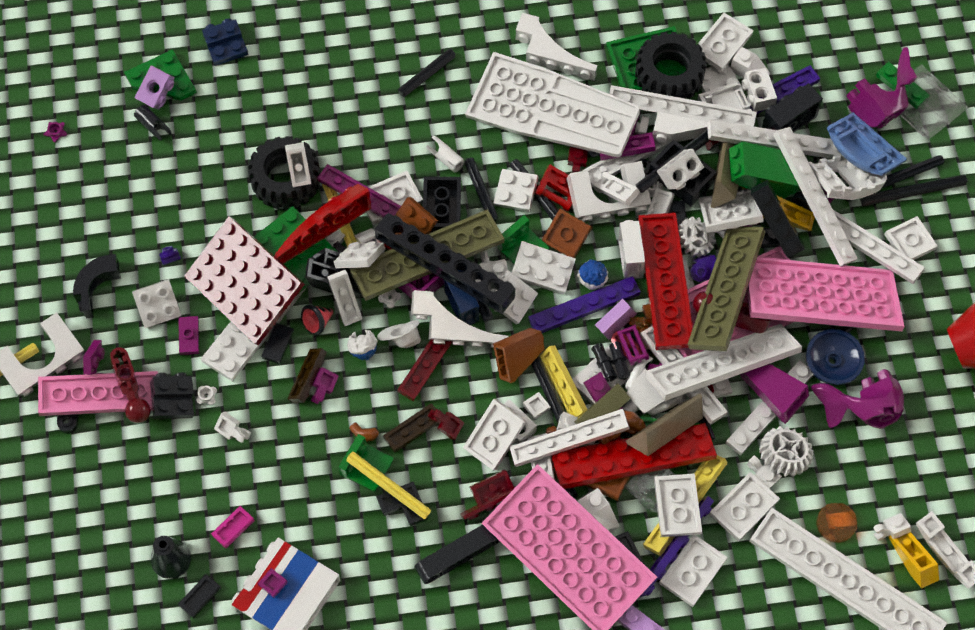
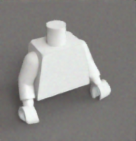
M649 356V360L643 359L642 362L636 364L625 384L626 393L630 396L631 400L623 409L632 412L640 409L644 414L655 415L676 406L677 403L679 405L687 397L683 394L664 401L645 377L647 371L645 365L653 359Z

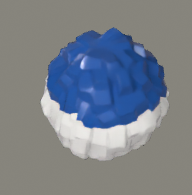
M589 260L580 267L577 277L583 286L589 290H596L603 287L607 282L608 271L601 262Z
M365 330L366 335H359L357 337L356 333L353 332L349 336L347 346L351 355L361 360H369L375 354L378 340L370 330Z

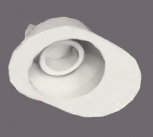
M413 320L408 323L388 327L382 330L377 335V338L382 341L392 340L400 348H408L419 344L421 341L417 328L419 321Z

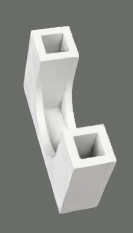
M642 161L623 164L620 168L623 181L635 187L645 177ZM588 170L570 173L567 177L575 217L583 222L592 221L595 217L606 219L611 217L612 214L623 216L629 214V211L640 213L646 211L651 205L648 189L643 193H639L629 206L621 202L605 203L599 200L593 193Z
M57 312L40 323L55 346V355L49 365L41 369H29L20 364L8 346L0 350V371L19 397L21 395L26 397L34 391L33 387L38 385V377L51 376L55 372L59 374L67 368L65 365L71 361L76 363L83 358L84 349Z

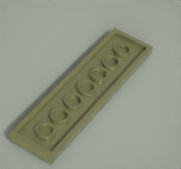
M488 209L429 234L435 241L440 244H446L450 250L455 253H461L465 258L504 243V237ZM394 249L382 253L369 267L349 268L365 301L432 273Z
M764 227L726 229L705 291L707 297L711 293L713 299L708 305H706L707 297L702 300L687 344L689 349L727 351L765 235Z

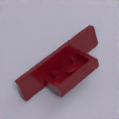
M505 469L469 487L477 505L460 513L463 519L472 520L479 516V512L483 510L490 511L496 508V504L503 501L516 486H513Z

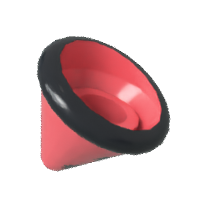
M311 304L305 305L301 311L302 323L308 332L313 335H320L332 317L333 310Z

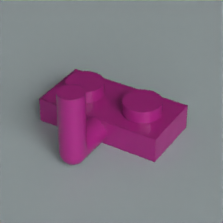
M93 340L83 356L84 374H105L97 373L99 362L104 358L105 350L102 348V340Z

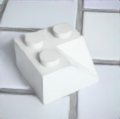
M598 488L577 501L610 533L620 527L610 504Z

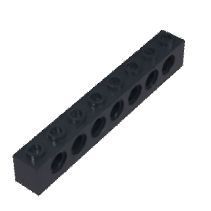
M387 213L374 229L375 239L500 314H503L515 299L516 288L510 282H504L493 272H487L478 263H472L461 253H455L446 244H440L429 234H423L414 225H408L396 215L393 216ZM491 289H496V290H498V291L492 292V291H490V290H491Z

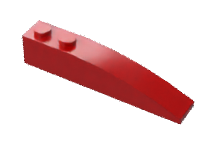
M356 184L355 186L348 187L339 196L332 197L296 228L274 256L284 264L372 209L368 188Z

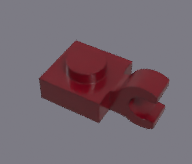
M570 146L568 165L573 166L572 173L580 172V167H586L587 150Z
M431 409L428 414L430 419L440 423L437 429L450 439H456L464 425V422L451 412H446L444 415L438 409L435 411Z

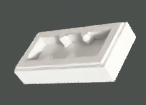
M656 188L646 215L668 213L675 196L674 193Z

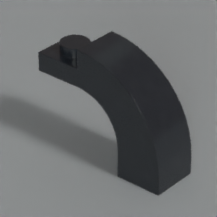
M116 254L105 255L92 260L82 268L75 279L73 296L79 305L80 312L84 313L86 319L94 317L92 303L94 290L105 281L121 279L119 261Z

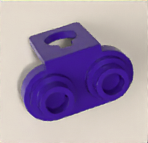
M705 255L692 259V263L695 264L690 268L691 278L698 282L709 280L717 257L715 255Z

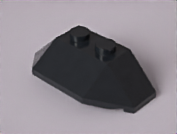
M324 248L308 259L305 278L312 287L333 294L328 276L346 270L355 298H364L349 268H335L334 261L340 256L339 252Z

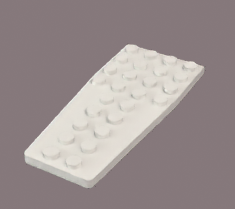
M493 52L465 116L516 134L620 157L640 114V109L638 105L544 67Z

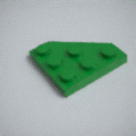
M173 49L124 72L133 90H139L150 66H154L175 77L173 80L174 86L167 92L166 96L182 101L197 94L194 85ZM158 84L153 88L154 93L159 91Z

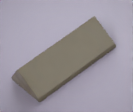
M722 142L711 208H716L736 199L738 184L731 182L729 148L737 144Z
M701 393L680 403L627 439L626 443L649 456L703 419Z

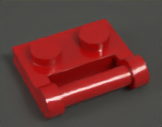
M550 164L535 193L539 196L543 195L563 206L562 209L566 211L572 205L567 182L568 174ZM546 185L567 196V200L546 189Z

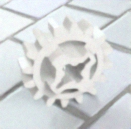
M694 217L687 218L678 226L680 242L682 243L681 248L686 249V254L691 252V257L697 255L700 258L710 253V250L714 248L712 244L716 240L712 237L715 233L706 232L705 223L701 222L700 217L697 219Z

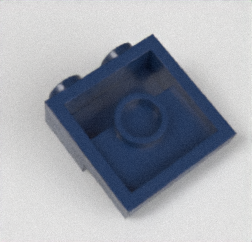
M228 18L218 25L209 24L202 30L214 66L249 55L236 19Z

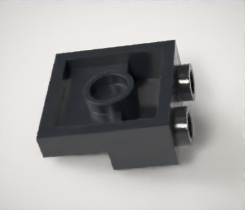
M183 372L177 373L175 376H167L166 373H158L153 376L150 382L153 418H193L192 396L194 391L192 376H187Z

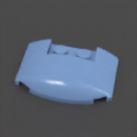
M851 113L827 127L830 138L841 155L851 164L865 172L882 176L907 160L905 156L855 113Z

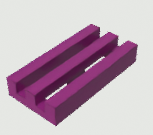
M636 325L617 331L631 366L635 365L634 363L637 361L640 363L643 359L649 360V355ZM631 331H633L636 340L640 346V349L643 353L641 355H639L635 343L632 339V336L630 334ZM623 334H626L635 357H632Z

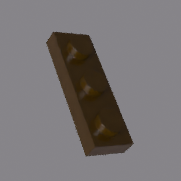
M315 348L309 350L287 400L292 403H304L308 398L318 371L324 363L327 353L324 349Z
M432 403L383 435L384 440L394 453L439 424L428 417L431 409L436 410Z

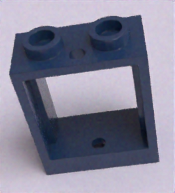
M443 279L444 292L456 317L468 325L478 323L479 304L477 300Z

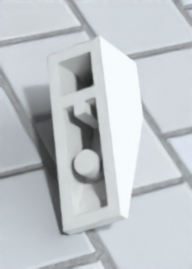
M658 112L653 130V138L659 143L694 139L707 129L708 122Z

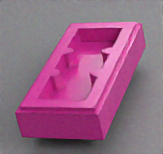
M239 506L211 535L226 549L255 520Z

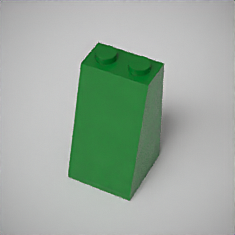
M743 141L729 148L731 182L751 190L756 185L768 180L776 195L783 199L801 190L780 149Z

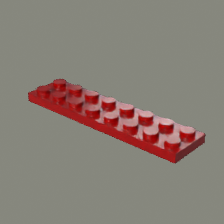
M676 213L638 215L645 257L644 268L655 349L689 348L687 344L693 325Z
M706 423L691 426L649 456L628 445L626 440L629 438L610 441L606 444L600 443L569 449L551 455L558 484L564 489L715 460L717 457Z

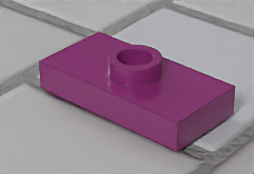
M198 316L179 317L180 355L199 354Z

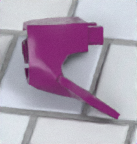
M908 47L902 49L899 57L897 86L894 91H885L876 84L870 85L864 78L858 81L855 85L856 88L846 95L851 102L848 106L850 111L855 113L871 128H883L908 108L905 85H910L917 78L910 66Z
M883 369L877 373L878 382L875 383L871 377L861 380L863 388L860 391L861 398L846 395L825 383L813 384L811 389L825 406L829 428L837 426L842 421L847 409H850L867 425L883 429L895 423L904 410V394L898 380L892 377L889 370Z

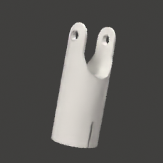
M432 136L438 143L439 150L437 152L430 146H426V148L452 172L459 171L462 165H464L465 160L438 137Z

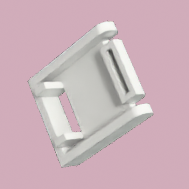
M738 82L698 94V101L752 111V109H749L750 104Z

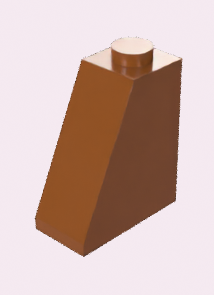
M528 328L493 343L500 379L509 383L515 382L545 349L542 331Z

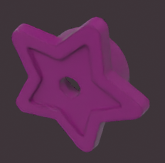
M49 122L47 131L43 135L51 137L54 143L57 142L59 137L67 136V133L63 130L64 122Z

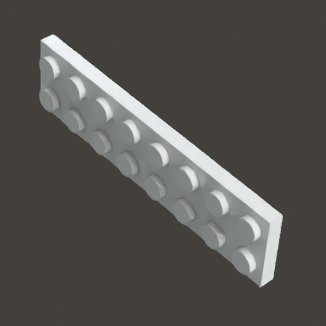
M778 324L768 328L764 333H753L730 341L727 351L704 350L647 370L645 377L664 401L801 353L802 346L782 324Z

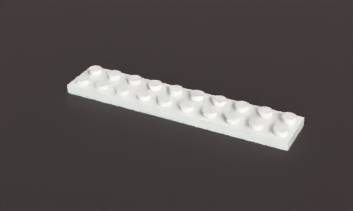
M337 230L325 239L332 246L337 241L342 244L345 234ZM305 289L293 299L276 323L282 320ZM230 322L202 356L201 362L233 382L271 334L274 326L262 342L256 345Z
M773 508L770 509L749 541L882 630H943L947 624L946 621Z

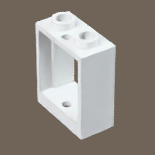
M626 220L620 223L618 235L624 279L631 276L634 279L643 278L645 257L639 221Z

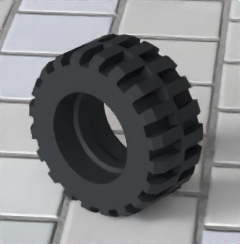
M663 32L660 36L657 34L652 36L651 40L647 39L643 46L640 47L637 55L635 77L637 78L638 86L642 87V91L690 99L694 96V93L700 90L704 80L707 62L705 61L706 56L702 52V47L699 44L696 45V41L693 38L689 39L687 35H679L677 32H671V34ZM662 60H675L680 62L687 71L677 76H669L659 72L654 65Z
M285 136V138L275 137V140L271 141L269 139L265 141V145H259L256 148L257 153H252L248 164V174L253 192L259 200H263V204L267 206L272 205L275 209L283 207L284 210H288L289 207L294 206V208L300 207L301 203L306 204L309 202V197L315 196L316 190L320 186L317 178L321 172L314 149L310 148L308 143L304 142L311 184L293 187L292 181L281 183L273 181L268 177L273 168L280 164L288 163L285 145L301 143V139H292L291 136Z

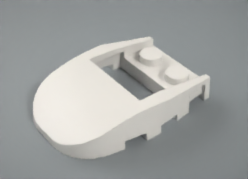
M835 155L830 160L826 158L819 159L817 164L809 162L819 184L827 192L828 198L847 200L863 198L878 192L887 180L886 174L880 176L865 172L845 158H841L840 155ZM834 172H838L840 176L848 183L849 187H847Z

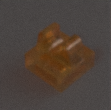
M630 317L629 325H636L640 335L642 331L652 326V320L646 317Z

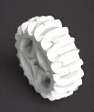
M779 426L777 429L772 428L770 432L764 435L760 442L759 453H761V459L765 460L764 465L770 466V471L774 469L777 471V475L783 473L785 477L788 474L794 477L796 474L800 475L803 471H806L809 464H811L814 452L812 444L808 443V437H802L803 432L797 433L796 429L789 430L788 426L783 429Z

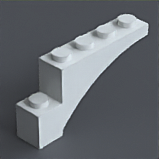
M522 13L516 28L515 40L529 43L526 51V62L547 67L550 70H558L567 75H576L585 80L595 81L597 65L586 62L564 50L546 33L539 22V17Z
M417 290L412 292L411 315H416V319L423 320L430 316L429 340H434L433 343L445 344V341H453V345H464V342H471L472 346L483 347V343L491 344V347L494 348L493 343L508 337L482 331L461 321L434 297V292Z

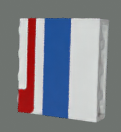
M278 537L275 542H271L268 546V553L265 557L259 559L252 576L249 575L245 579L241 592H237L234 595L232 607L234 611H241L269 630H308L340 582V576ZM271 568L288 582L275 598L258 586L260 580Z

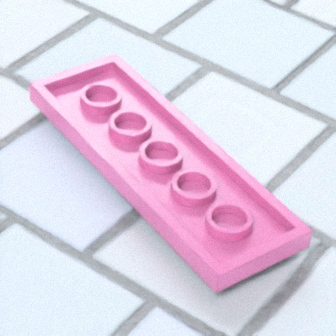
M158 371L134 372L139 386L138 395L146 400L150 405V409L153 410L150 382L152 377L158 374ZM114 373L38 377L39 416L125 412L128 400L126 395L122 394ZM124 374L121 377L126 379L129 378L130 375Z

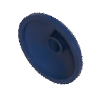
M828 329L816 334L806 349V362L810 371L820 381L830 385L850 383L858 377L864 366L865 357L862 346L854 336L842 330ZM829 360H834L835 364H831Z

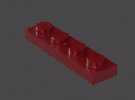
M430 340L399 386L397 392L414 402L453 341H445V344L433 343L434 340Z

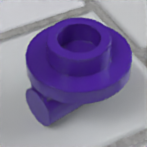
M172 246L163 248L159 254L163 265L181 259L177 248Z

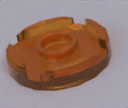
M830 503L819 512L816 525L823 538L830 542L840 543L847 541L853 536L857 529V518L853 510L843 503Z

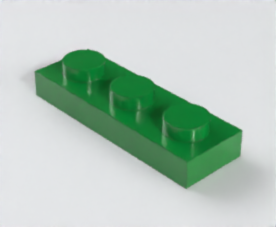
M887 62L877 71L876 77L894 91L897 86L898 68ZM915 82L905 85L908 103L915 109H918L929 99L930 94Z

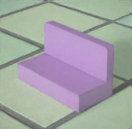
M622 299L595 326L609 340L615 332L619 331L637 313Z

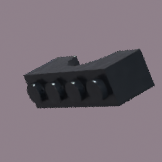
M766 180L751 188L753 199L787 258L805 250L804 242L796 228L787 218L769 181Z

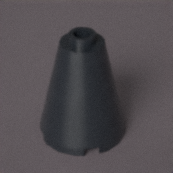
M160 536L153 543L150 560L151 566L155 573L162 578H178L189 569L191 552L182 541L169 536Z

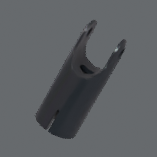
M141 105L135 110L134 117L159 141H162V137L157 130L162 129L169 135L172 134L170 128L146 105Z

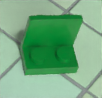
M525 215L502 233L504 243L497 245V249L513 264H515L522 241L549 250V247L529 229V219Z
M358 434L338 467L341 476L375 492L379 485L348 463L347 457L351 452H355L384 475L391 466L393 457L367 445L365 437Z

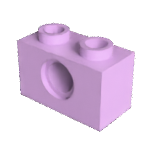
M150 66L135 99L159 110L166 101L165 96L167 92L174 86L173 80L175 77L154 66ZM158 84L159 91L154 93L153 88Z

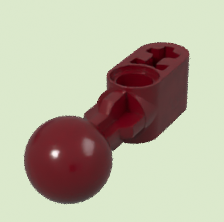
M705 291L698 293L694 297L693 308L697 313L699 312L702 300L707 297ZM711 293L708 294L706 305L713 299ZM743 302L735 326L755 333H764L767 331L771 319L751 318L749 304Z
M121 347L115 348L110 353V359L117 383L122 394L126 395L128 400L125 407V415L133 423H142L150 416V405L138 395L139 386L128 352ZM118 358H121L123 365L120 366ZM124 374L130 375V377L126 379L122 378L121 376Z

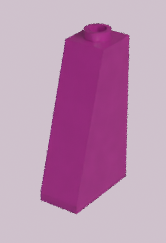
M771 364L740 374L741 378L785 424L809 397L808 385Z

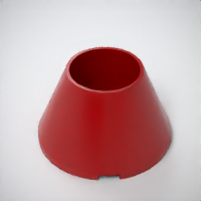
M974 302L946 329L963 369H975Z

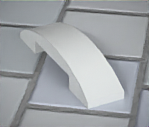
M931 511L919 520L916 525L938 559L957 580L969 589L975 584V564L972 560H967L943 530L945 526Z

